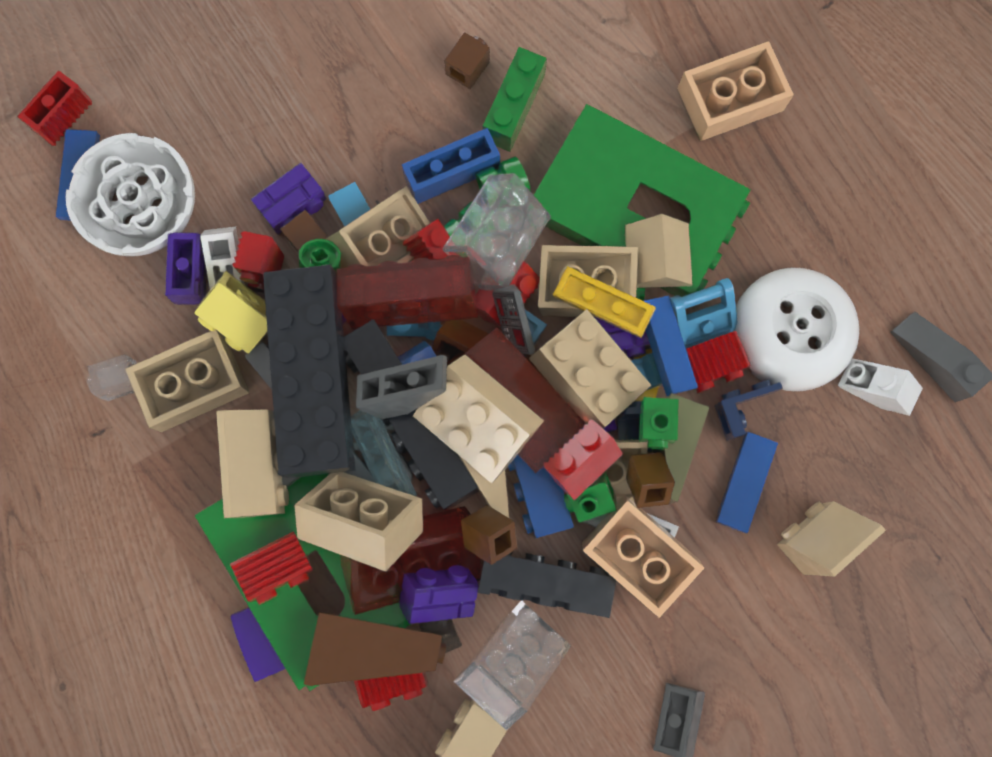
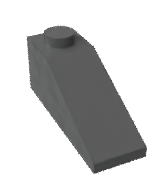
M916 312L911 313L890 332L954 402L973 397L992 380V372L972 351Z
M440 355L358 375L356 408L381 420L411 413L446 391L447 357Z

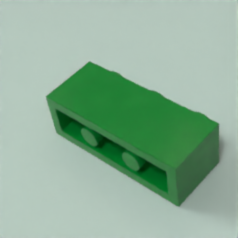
M521 47L517 49L482 126L483 129L488 128L496 147L509 152L513 148L546 72L547 58Z

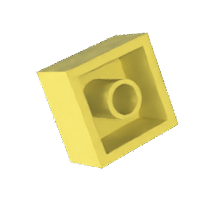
M227 271L202 299L194 312L199 316L198 321L205 328L211 331L216 329L226 337L225 341L228 345L237 351L243 349L248 354L268 331L265 300Z

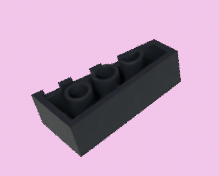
M513 552L492 565L484 561L478 593L487 595L494 593L508 599L528 600L539 605L556 608L562 607L570 611L610 618L616 579L609 577V573L603 568L590 566L589 572L576 570L577 563L558 559L557 566L545 564L544 556L526 553L525 559L512 557Z

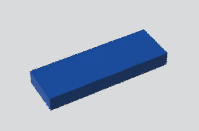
M66 129L56 217L59 220L71 221L66 206V189L69 190L74 175L71 171L80 157L100 141V134L97 131Z
M664 296L645 300L644 302L656 307L646 328V333L666 397L671 393L678 394L698 388L670 297Z
M746 432L715 520L716 523L745 534L748 533L778 445L777 442L751 432Z

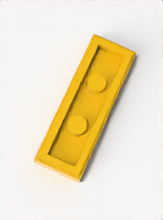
M569 266L566 267L553 293L554 298L582 311L587 309L592 316L639 338H642L656 310L655 306Z

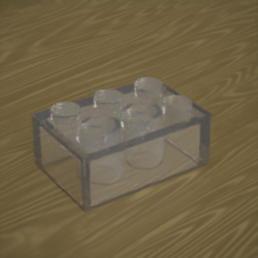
M515 173L489 175L442 250L481 290L503 288L509 286L551 215Z
M520 601L500 622L454 682L507 730L529 710L571 645L523 601Z

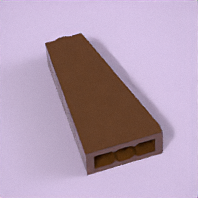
M319 612L303 685L313 686L436 671L437 663L443 664L446 643L441 642L442 635Z

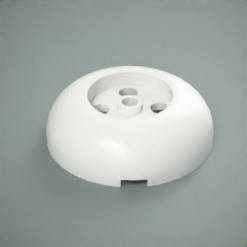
M126 133L106 138L88 149L71 171L74 175L69 190L66 189V206L69 217L83 238L105 252L119 256L151 254L167 246L168 234L182 233L191 218L195 203V187L191 172L179 153L169 144L156 137L150 138L138 136L136 133ZM138 177H148L147 183L139 185L136 183ZM116 192L118 200L112 201L113 196ZM162 199L159 206H152L154 200ZM135 215L132 216V218L129 221V224H125V219L128 216Z
M785 268L770 272L751 284L742 294L736 305L738 322L735 331L751 365L749 368L752 374L762 382L770 380L771 385L781 382L782 390L806 391L829 383L845 370L856 352L859 340V320L854 304L839 284L820 272L805 268ZM783 303L786 307L792 306V312L790 314L783 313L780 310V304ZM813 307L820 311L821 319H816L812 316L811 310ZM796 322L799 323V325L802 327V329H799V328L797 327ZM781 332L788 343L782 344L777 337V333ZM810 337L817 338L815 344L818 349L814 350L809 347L808 339Z

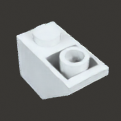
M853 358L846 367L838 384L841 389L881 409L910 416L923 389L908 370Z

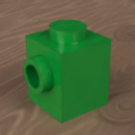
M644 397L640 403L639 442H647V448L668 449V444H673L677 441L679 399Z
M606 471L576 500H573L567 493L564 494V501L570 513L575 512L579 523L617 511L616 494Z

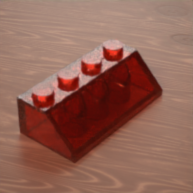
M449 255L439 260L417 258L407 263L384 261L374 266L351 264L347 268L337 269V307L352 329H358L373 319L378 327L478 318L473 270L469 257Z
M497 327L464 354L544 420L518 453L535 473L544 466V462H549V458L554 457V453L559 452V448H564V444L569 443V439H573L574 434L579 433V429H583L584 425H587Z
M463 506L423 516V532L387 571L340 555L341 566L354 614L399 603L401 591H403L404 574L417 573L422 568L439 571L449 570L451 566L458 565L468 568L476 581H480V557L464 547L461 520L471 514L468 509Z

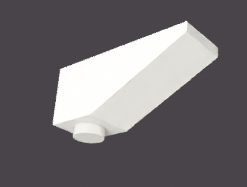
M236 227L204 230L200 237L210 290L225 271L244 284V281L239 279L240 274L232 265L236 262L234 259L237 256L235 251L239 250L237 247L239 241Z

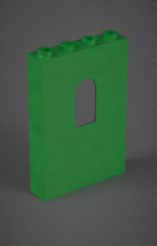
M586 104L527 205L526 216L581 246L626 247L625 225L646 219L627 208L640 183L683 205L690 213L689 239L692 286L659 288L680 297L703 290L708 280L703 278L708 268L714 270L722 257V254L718 252L722 242L728 244L736 231V228L732 226L736 216L741 219L750 205L746 198L751 189Z
M330 474L300 477L287 488L289 502L287 506H284L285 513L224 518L222 498L194 515L297 689L300 690L306 686L309 692L319 686L303 685L318 616L312 610L298 585L290 588L287 583L276 589L278 594L276 597L259 605L257 600L248 602L230 563L293 531L297 536L295 504ZM298 539L306 556L315 550L318 551L343 592L345 605L338 616L402 628L411 625L408 624L400 609L399 601L402 590L389 569L383 571Z

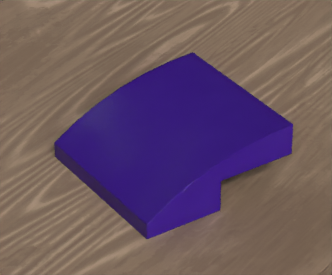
M248 607L231 614L230 617L238 643L254 682L286 669L250 608Z

